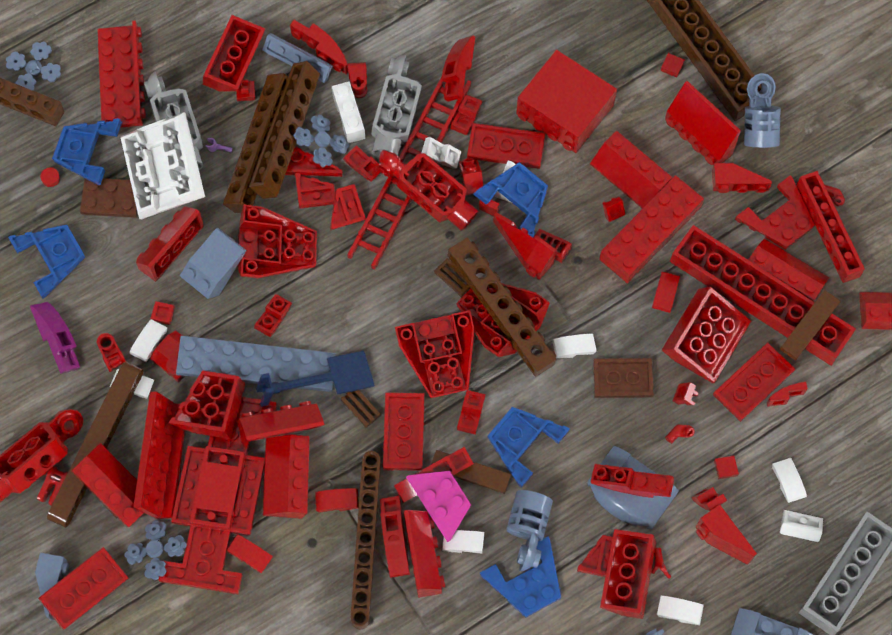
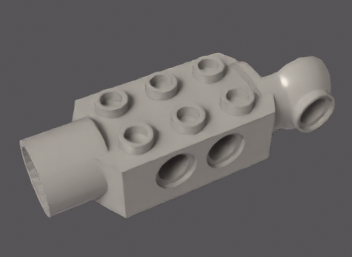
M407 55L398 56L396 59L391 58L388 69L390 76H386L371 133L376 138L372 154L379 158L382 150L393 152L398 156L400 146L407 143L422 85L406 77L410 63L406 61Z
M153 72L148 80L144 82L148 98L152 97L150 103L155 121L167 119L183 112L186 113L195 156L200 170L203 167L199 151L203 146L187 92L183 89L166 91L162 77H157L156 72Z

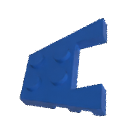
M117 118L110 122L97 121V124L87 125V123L64 126L52 157L53 161L87 180L101 185L105 169L89 165L99 134L117 137L122 121Z
M519 162L476 190L474 195L485 204H488L497 191L526 214L518 229L525 228L528 230V234L534 237L535 226L539 220L538 215L543 205L548 185Z
M68 225L8 237L17 253L35 244L51 271L47 276L33 282L42 299L85 258Z
M512 407L489 433L487 438L517 484L522 488L533 475V472L518 461L541 432L559 444L570 429Z
M548 536L542 541H538L536 549L542 551L540 558L541 564L537 568H532L508 582H505L496 564L480 572V576L506 598L525 618L561 599L550 538Z

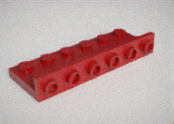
M136 20L132 21V26L98 29L101 121L110 122L118 118L122 121L121 127L143 126V119L146 118L145 107H142V102H145L144 91H141V86H144V77L140 71L143 69L142 58L140 59V53H143L142 43H139L142 31L141 26H137Z
M150 392L133 507L155 519L172 518L185 430L169 424L171 418L177 414L180 404L174 403L158 392Z

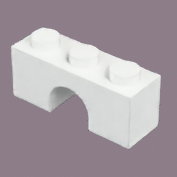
M350 82L332 86L333 99L341 117L347 143L365 139V129Z

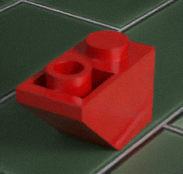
M466 158L460 161V174L462 184L467 189L466 195L474 194L476 190L483 187L482 171L477 159Z

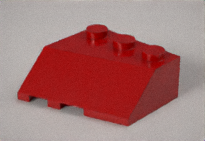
M202 370L191 387L186 400L182 401L178 407L177 414L171 418L169 424L196 434L231 439L245 383L240 376Z

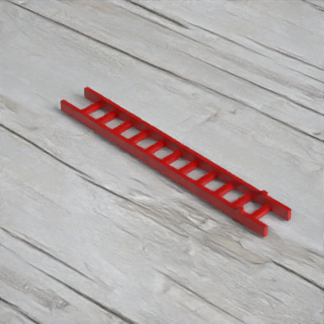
M440 78L399 156L402 162L407 153L414 156L422 153L411 148V145L415 138L425 141L429 137L419 133L423 122L442 130L436 141L440 143L443 141L459 110L461 102L471 87V81H467L463 89L462 98L457 99L452 110L435 103L438 94H444L445 88H443L445 82ZM431 107L449 115L445 125L427 117ZM393 175L386 180L347 254L348 258L352 259L358 245L377 253L371 264V268L374 270L412 200L408 195L405 201L387 194L391 183L396 185L398 183V179ZM383 199L401 206L396 217L378 209ZM375 214L393 222L389 232L370 225ZM366 230L385 238L380 248L362 241Z

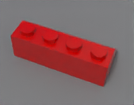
M231 15L203 75V85L219 92L238 91L265 32V28Z
M615 131L604 142L590 162L592 167L642 209L672 179L666 171L618 131Z
M185 206L181 211L178 210L174 214L173 220L162 228L161 234L150 242L148 249L137 257L136 264L138 269L156 282L204 227L200 211Z
M766 239L761 241L748 259L813 302L829 279L828 276Z
M860 292L861 329L892 330V293Z
M311 401L299 403L300 407L292 408V405L281 406L279 411L274 412L272 408L261 410L259 415H254L253 412L241 414L242 418L237 419L242 443L315 429L325 424L317 403L311 404Z
M289 434L266 438L263 516L302 519L307 514L310 436Z
M101 443L71 470L127 528L144 513L133 507L137 479Z
M405 510L404 520L418 598L442 594L445 582L443 575L439 576L438 568H442L440 556L435 554V549L438 548L436 536L432 537L431 529H435L432 517H429L428 511Z
M614 529L600 608L621 616L643 619L657 542L654 535Z

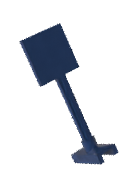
M359 351L327 358L330 369L329 373L280 383L271 382L269 373L261 374L256 388L257 392L263 393L260 402L261 407L269 405L272 395L280 393V391L328 381L334 382L337 395L374 387L365 352Z

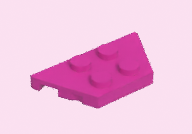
M451 471L408 475L406 478L446 541L449 542L472 504Z

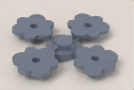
M36 42L32 45L33 49L30 53L34 56L35 60L29 61L27 64L24 60L25 56L23 54L19 55L18 52H12L10 56L6 57L7 69L18 71L20 68L25 67L27 72L24 76L20 75L15 84L33 91L36 84L33 76L41 73L43 74L42 79L49 82H55L56 78L61 76V68L58 64L48 63L47 66L42 67L39 62L42 58L47 59L48 54L52 51L46 42Z
M322 115L313 116L311 118L312 128L318 132L315 137L310 134L308 129L304 130L301 127L296 129V133L293 136L297 139L296 142L299 146L305 145L309 147L315 140L320 148L314 150L313 161L322 167L329 166L333 162L331 159L332 155L323 147H327L330 144L335 152L345 154L347 148H349V143L346 142V137L342 135H334L331 139L329 134L326 133L330 130L329 119L324 118Z
M154 520L152 524H148L145 527L147 532L146 538L152 540L147 544L146 548L143 547L142 543L137 545L130 544L127 548L128 551L125 552L127 562L131 565L136 562H142L143 557L146 555L153 558L145 566L147 569L145 577L152 578L153 580H157L159 576L166 574V563L156 557H159L163 550L170 557L175 555L181 556L184 553V548L187 546L181 535L169 538L168 543L163 546L159 540L166 534L164 531L166 524Z

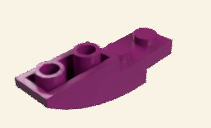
M49 302L31 305L30 308L43 342L48 341L60 374L78 370L80 365L74 352L77 346L60 314Z

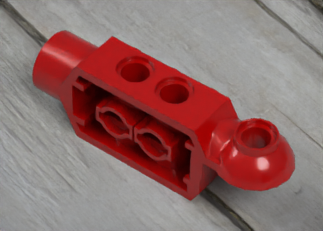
M386 150L381 151L379 155L380 164L378 165L380 172L387 177L395 176L398 179L397 187L439 223L449 220L458 229L463 231L478 214L479 211L465 200L467 189L425 153L416 155L405 166L400 157L395 153Z
M73 409L59 411L50 422H39L0 455V503L11 493H22L25 489L29 488L32 483L46 474L51 467L68 454V448L63 442L68 438L74 437L83 426L81 413Z

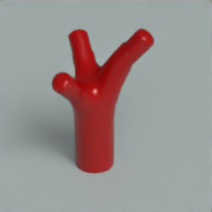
M655 548V565L651 573L655 574L657 569L660 568L664 575L670 579L671 575L665 567L662 549Z

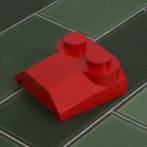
M175 330L168 334L155 348L150 360L179 383L184 378V376L176 375L180 338L183 335Z

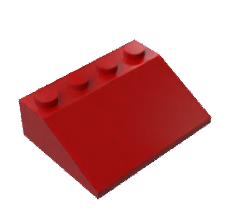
M688 81L683 84L665 116L668 126L677 130L683 140H687L696 152H700L710 165L724 163L733 155L741 130Z
M700 288L695 293L662 351L678 364L709 382L715 383L751 320L713 288Z

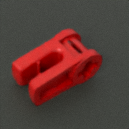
M56 466L51 467L47 472L37 500L45 502L48 495H50L52 487L55 485L48 501L49 505L52 506L68 472H62Z

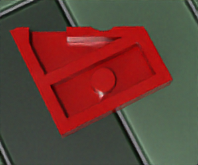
M295 173L299 209L334 204V184L321 182L313 177L310 179L301 176L300 173Z
M355 184L336 189L330 230L365 221L366 218Z
M602 535L583 562L578 566L577 572L606 577L613 537Z

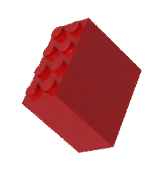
M556 50L518 96L516 114L521 120L531 123L536 130L546 133L551 140L561 143L566 150L577 153L613 108L617 88Z

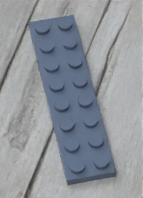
M181 336L176 375L198 377L203 370L240 376L245 383L258 384L261 374L269 373L271 382L280 383L329 373L330 369L327 358L334 357L336 353ZM333 381L299 387V389L332 392Z

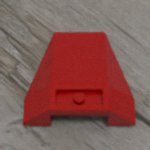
M243 205L238 229V244L247 251L237 265L240 276L264 278L316 267V230L264 207Z
M501 283L503 287L506 286L510 290L511 298L514 302H518L521 305L522 313L525 317L531 319L534 324L533 328L537 331L542 325L550 305L549 301L536 292ZM494 288L487 289L491 294L496 293ZM470 289L456 305L461 312L471 311L474 333L484 348L497 357L515 354L517 351L511 342L506 338L472 289ZM504 303L498 304L502 309L507 308V305ZM515 318L509 319L512 324L519 323ZM528 334L520 335L525 340L530 338Z
M470 310L395 327L399 347L430 398L469 390L474 339V325Z

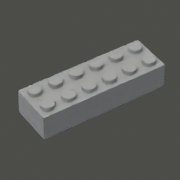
M866 512L798 613L829 635H835L892 550V528L869 512Z

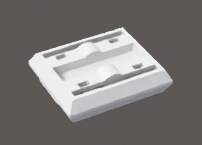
M185 112L121 136L139 219H144L205 197ZM145 182H148L149 187H145Z

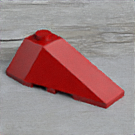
M496 212L493 218L494 224L526 269V272L531 277H536L540 280L554 264L556 249L537 235L534 238L531 237L525 228L518 229L513 221Z

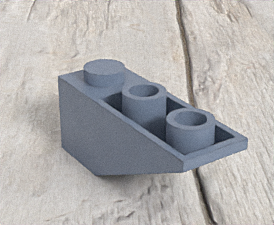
M40 553L35 571L40 595H43L62 580L64 575H67L69 564L64 557ZM44 607L46 617L53 620L52 615Z

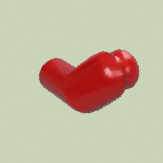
M825 185L834 205L842 206L845 198L841 190Z
M678 424L665 436V439L672 444L678 437H692L695 430L690 425Z

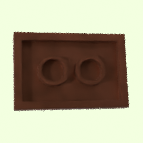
M85 178L80 207L81 215L137 218L138 212L131 181L102 179L101 185H97Z
M652 358L593 359L594 398H653Z

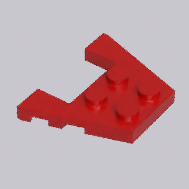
M791 175L777 186L779 191L789 201L764 220H761L749 207L735 218L737 222H742L754 232L757 231L763 234L766 239L785 250L815 226Z

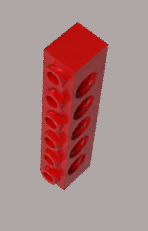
M818 171L801 176L796 186L842 283L860 278L865 268Z

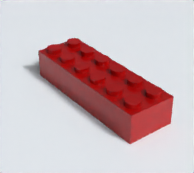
M675 175L603 248L599 260L628 284L702 207L704 198Z

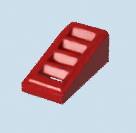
M539 229L535 234L538 237L543 236L544 241L550 240L549 245L551 246L553 243L557 244L555 246V260L562 263L571 250L572 243L542 229Z

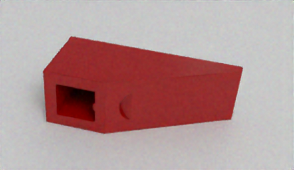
M714 163L712 169L713 191H718L719 193H727L729 191H737L738 193L756 191L757 193H764L769 191L772 184L771 180L734 163Z

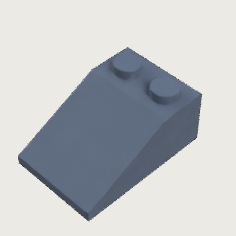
M216 228L190 258L180 277L207 299L217 297L222 292L247 250L222 230Z

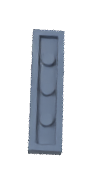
M272 33L267 35L262 51L290 66H293V63L308 61L320 73L318 80L323 83L327 82L333 65Z

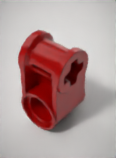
M366 62L348 63L349 80L355 98H363L367 94Z
M103 333L97 338V345L109 372H112L114 368L126 362L111 334ZM111 341L109 347H103V343Z

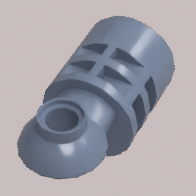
M757 74L748 82L747 93L750 100L749 106L745 107V146L767 148L780 145L781 108L771 106V98L775 94L776 86L775 81L768 74ZM761 84L762 88L758 92V86Z
M528 490L516 491L507 525L508 533L527 540L526 545H521L518 553L517 563L520 564L519 571H525L531 567L537 568L542 551L536 548L538 541H542L544 538L553 503L551 498Z

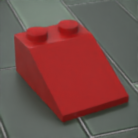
M718 505L702 516L695 527L697 529L696 533L701 540H705L707 544L747 565L751 563L757 554L721 505Z

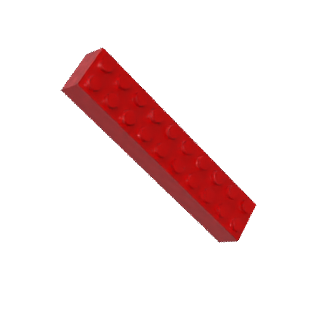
M694 225L674 250L670 259L672 264L706 286L713 288L717 293L787 338L815 303ZM831 314L805 350L832 366L856 328Z

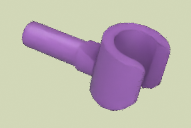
M214 138L207 139L209 143L213 144L211 146L205 145L210 152H215L216 150L232 152L233 148L217 144Z

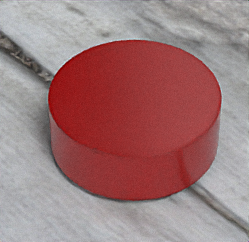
M49 167L41 172L40 178L45 186L54 187L59 183L60 175L55 168Z

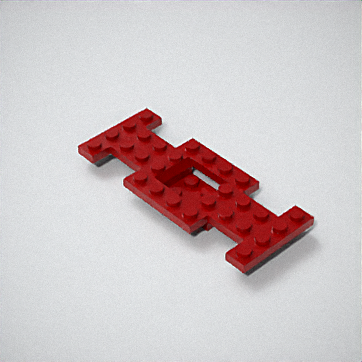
M242 397L231 439L210 436L206 448L187 447L171 520L172 524L190 526L187 546L182 564L164 561L166 563V574L159 576V582L239 595L242 573L223 570L227 554L226 550L231 533L251 536L265 467V458L247 455L250 441L241 442L237 419L242 418L241 414L253 412L254 415H259L261 410L270 408L274 412L276 411L277 402L270 401L269 405L261 407L260 399ZM240 474H242V475H241V480H240V485H239V490H238V495H237V500H236V504H235V509H234V511H233L234 503H235V498H236V494H237V489H238V484H239V479H240Z

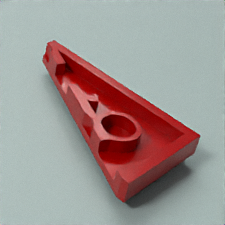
M298 147L294 148L285 175L300 173L304 176L342 177L343 171L333 164L322 167L320 164L313 161L314 155L303 152Z

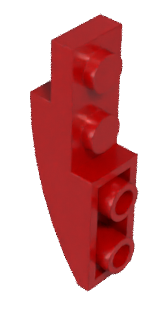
M296 20L292 21L290 29L294 38L297 40L301 39L310 48L316 49V56L333 65L332 68L337 72L348 73V64L344 54L336 42L324 30L314 23L308 28Z
M475 36L459 39L447 56L441 80L446 82L443 99L447 102L461 99L463 96L466 70L471 69Z
M465 447L415 474L451 471L455 475L474 463ZM407 478L394 485L403 503L417 496Z
M595 464L590 482L606 489L648 498H653L654 496L671 497L674 477L636 472L633 468Z
M400 497L380 499V514L390 578L410 575Z

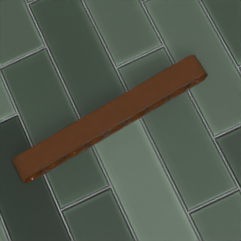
M127 362L121 365L48 512L47 520L65 528L70 524L87 490V487L71 470L99 443L107 449L143 376V369Z
M375 451L366 452L362 458L351 604V622L353 627L358 630L367 628L370 622L381 468L380 456ZM369 459H375L377 461L376 464L372 466L368 465L366 462ZM371 477L376 481L374 484L368 485L365 483V480ZM372 497L374 501L371 504H366L364 499ZM365 516L373 518L372 522L368 524L362 522V519ZM368 535L371 537V541L363 543L361 538ZM362 555H368L370 560L367 563H361L359 558ZM360 575H367L369 579L365 583H360L358 577ZM359 595L367 596V600L364 603L356 601ZM361 614L366 619L363 623L355 622V617Z

